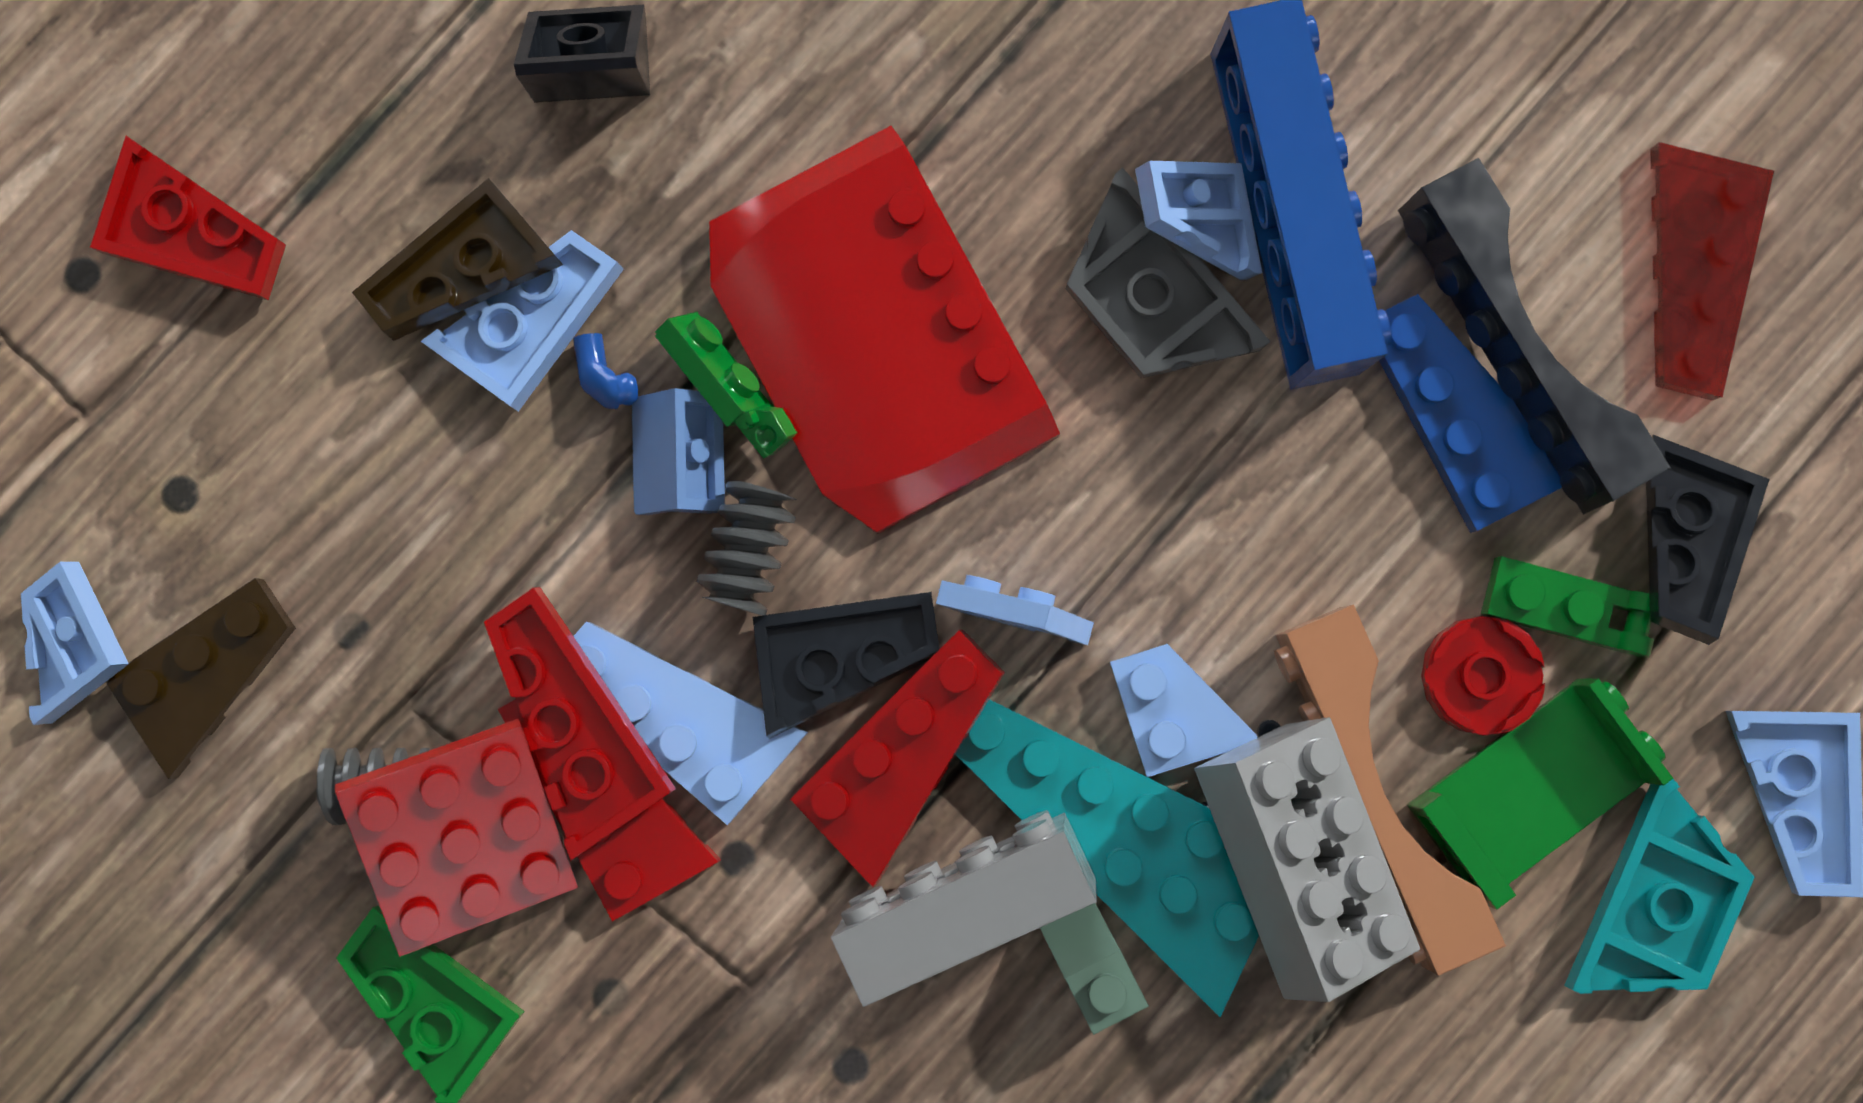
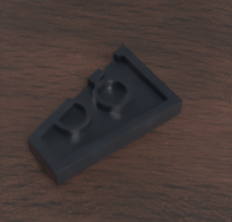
M1653 435V440L1671 468L1646 482L1650 622L1710 645L1720 637L1770 479Z
M932 592L752 617L766 736L770 739L927 662L940 649Z

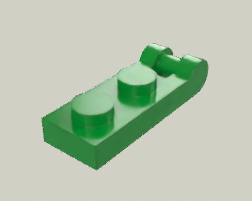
M1504 556L1494 558L1480 615L1509 620L1513 624L1629 655L1650 657L1654 639L1648 637L1652 623L1650 622L1649 593L1623 589ZM1613 608L1628 611L1623 631L1608 628Z

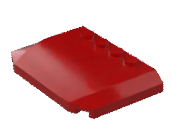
M892 126L877 132L709 221L710 284L724 313L774 406L783 408L797 431V434L792 439L822 495L865 524L866 527L876 534L1059 437L1060 432L1046 400L905 143Z

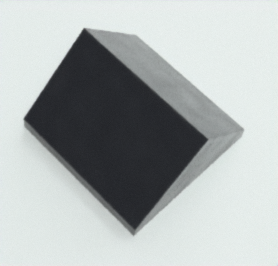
M644 4L528 12L514 61V69L517 78L534 103L650 95L647 26Z

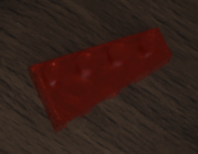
M1659 142L1650 149L1651 169H1655L1656 195L1651 197L1652 222H1656L1657 254L1653 256V280H1658V309L1654 311L1655 386L1714 401L1722 398L1774 170Z

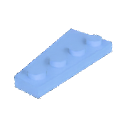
M585 622L574 635V638L663 770L726 825L732 822L808 733L795 726L769 739L766 736L763 709L741 698H737L591 622Z

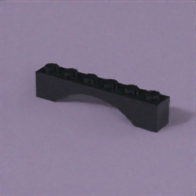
M1479 158L1421 187L1397 210L1403 219L1408 237L1421 248L1432 266L1439 288L1451 297L1465 320L1469 337L1484 351L1497 373V381L1500 388L1517 405L1528 423V430L1532 440L1540 449L1545 451L1560 476V484L1563 491L1572 501L1576 502L1583 515L1615 501L1671 468L1640 417L1608 402L1581 384L1556 360L1536 333L1520 301L1511 271L1508 243L1510 207Z

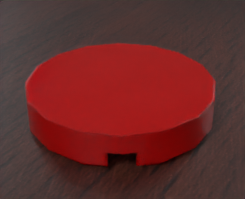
M1478 616L1458 620L1436 635L1425 652L1421 678L1426 699L1440 719L1458 731L1486 736L1510 732L1531 718L1543 699L1545 683H1543L1544 674L1542 668H1545L1542 652L1526 631L1509 620Z

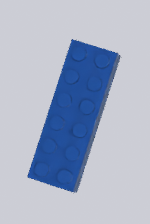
M1280 0L1229 11L1210 53L1236 163L1242 164L1262 273L1290 390L1360 375L1388 354L1386 346L1391 343V327L1388 316L1383 309L1377 310L1372 286H1375L1377 282L1375 261L1369 250L1362 249L1357 227L1362 225L1361 203L1355 191H1348L1343 171L1348 165L1346 142L1341 132L1334 133L1329 110H1332L1334 105L1332 84L1326 73L1320 74L1315 55L1320 45L1318 26L1312 15L1306 16L1302 0Z

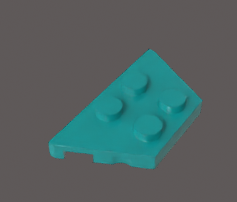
M1674 779L1664 786L1650 784L1564 984L1565 987L1580 994H1589L1597 990L1648 992L1655 991L1658 988H1673L1676 990L1708 989L1755 877L1736 854L1729 852L1723 846L1720 834L1706 817L1698 815L1677 790L1680 786Z

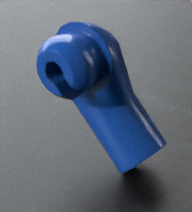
M589 333L575 336L573 341L578 375L584 392L607 409H618L621 404H634L638 399L636 378L630 373L615 375L614 371L607 367L602 334Z

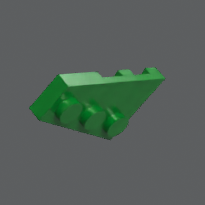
M379 905L370 910L336 957L376 1017L384 1019L405 1049L402 1054L414 1071L419 1070L437 1096L434 1099L436 1103H460L525 1012L434 944L399 957Z

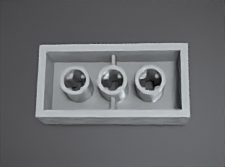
M1330 717L1285 724L1194 768L1284 999L1330 1002L1420 950L1419 943Z
M1048 810L1036 813L1015 825L1017 832L1003 841L995 843L992 835L984 837L962 848L959 851L961 857L946 867L940 869L938 862L932 861L907 873L904 876L906 882L889 893L885 894L883 887L877 886L852 898L849 901L851 907L841 913L842 920L833 932L831 939L862 1006L865 1007L1096 903V878L1065 812L1051 818Z

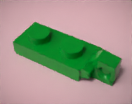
M698 312L668 318L655 331L656 339L727 427L736 424L763 459L776 454L797 434L783 408L774 407L773 404H770L759 390L760 385L756 376L746 366L734 359L722 344V335L716 326L706 318L701 317Z

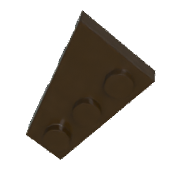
M488 178L352 293L380 329L395 341L558 268L563 264Z
M254 578L130 661L126 667L106 681L111 692L168 779L179 778L190 764L191 760L189 758L207 735H212L226 718L224 713L246 685H252L296 627L265 580Z

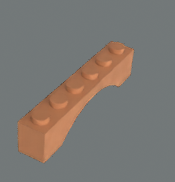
M1355 606L1339 607L1277 634L1276 638L1281 648L1274 650V655L1288 683L1296 681L1305 703L1299 706L1302 721L1331 718L1420 946L1419 951L1408 956L1410 961L1414 965L1421 963L1422 967L1439 976L1505 947V942L1481 889L1454 875L1427 854L1401 824L1384 794L1373 761L1369 730L1371 689L1379 660Z

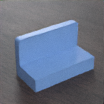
M674 388L638 396L637 401L632 404L635 514L652 515L666 512L718 513L719 506L725 505L723 421L699 391Z

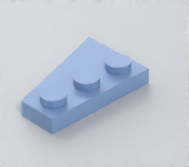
M572 230L549 246V249L562 262V266L464 309L466 315L443 332L436 329L421 341L518 412L624 270L617 261Z

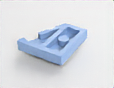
M1148 161L1135 169L1146 228L1239 280H1248L1262 273L1241 163Z
M59 562L21 593L22 620L27 630V640L24 646L26 670L38 669L41 705L29 706V715L33 725L51 724L129 663L79 562Z
M966 575L964 585L941 581L936 604L1033 632L1036 630L1057 635L1084 645L1089 643L1094 622L1054 607L1055 595L1020 587L1018 597L1008 596L999 593L1001 583L972 575Z
M1168 644L1110 661L1147 777L1227 753L1247 742L1257 739L1252 729Z

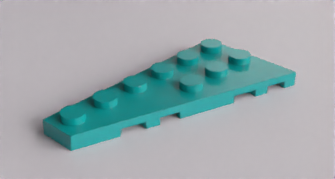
M989 699L955 754L1021 820L1048 810L1051 818L1065 812L1096 878V895L1221 1017L1259 934L1210 808Z

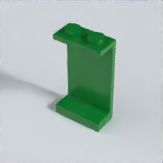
M1599 678L1576 679L1538 707L1530 719L1514 730L1500 735L1407 804L1459 877L1481 889L1489 907L1497 910L1514 898L1516 894L1509 886L1512 881L1644 783L1664 786L1674 779L1662 763L1666 759L1663 749L1647 732L1636 729L1625 714L1629 710L1626 700L1609 682L1604 681L1602 683Z

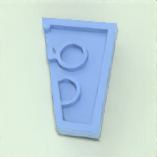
M1725 711L1791 892L1799 896L1863 898L1860 713Z

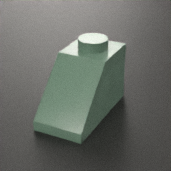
M1095 903L1040 927L1093 1035L1149 1007Z

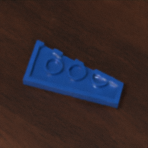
M1419 294L1385 310L1391 327V343L1386 346L1388 354L1380 359L1379 362L1469 532H1476L1561 489L1559 474L1545 451L1540 449L1532 440L1528 430V423L1513 399L1502 391L1497 381Z

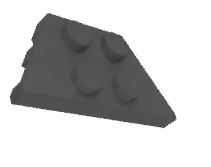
M1123 167L1116 172L1065 289L1140 378L1155 376L1259 352L1267 346L1270 340L1198 256L1145 227L1138 185Z

